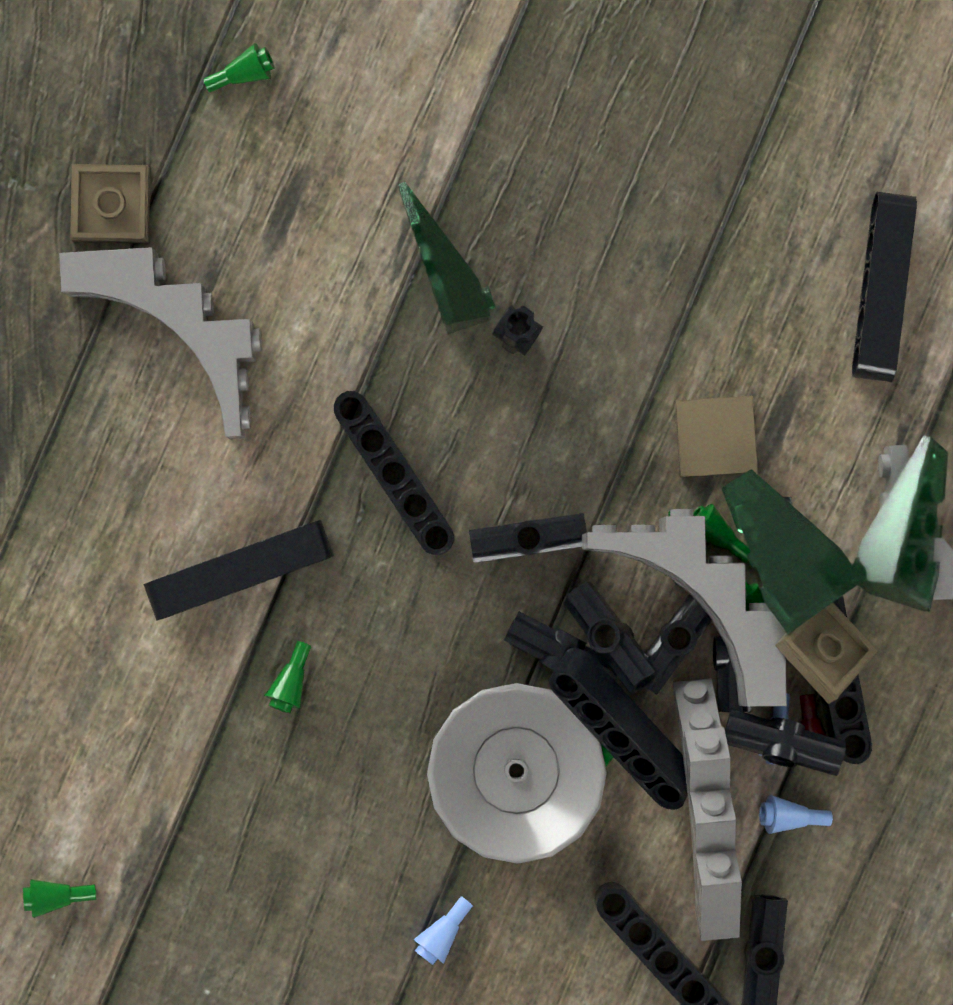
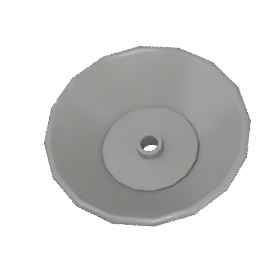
M519 683L481 690L453 709L433 739L427 771L434 809L451 835L482 857L516 864L552 857L579 839L601 807L607 775L601 743L550 689ZM515 763L522 765L524 768L523 774L519 777H513L509 773L510 766Z

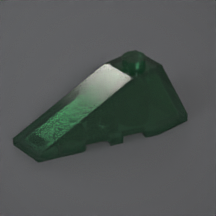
M405 181L398 183L399 192L447 335L490 321L491 315L489 310L495 309V304L489 287L481 288L477 276Z
M931 436L922 437L861 541L857 558H855L852 565L851 581L871 595L928 612L931 609L939 577L940 562L933 561L935 538H942L943 525H938L937 505L945 499L948 451Z
M752 469L722 488L737 531L744 534L750 553L747 555L751 567L757 568L763 587L760 591L764 602L788 634L864 581L841 548Z

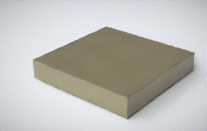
M72 164L70 240L72 242L149 243V165Z
M753 396L675 401L680 478L758 472Z
M825 593L809 606L775 644L779 651L828 704L838 699L877 653L875 647Z

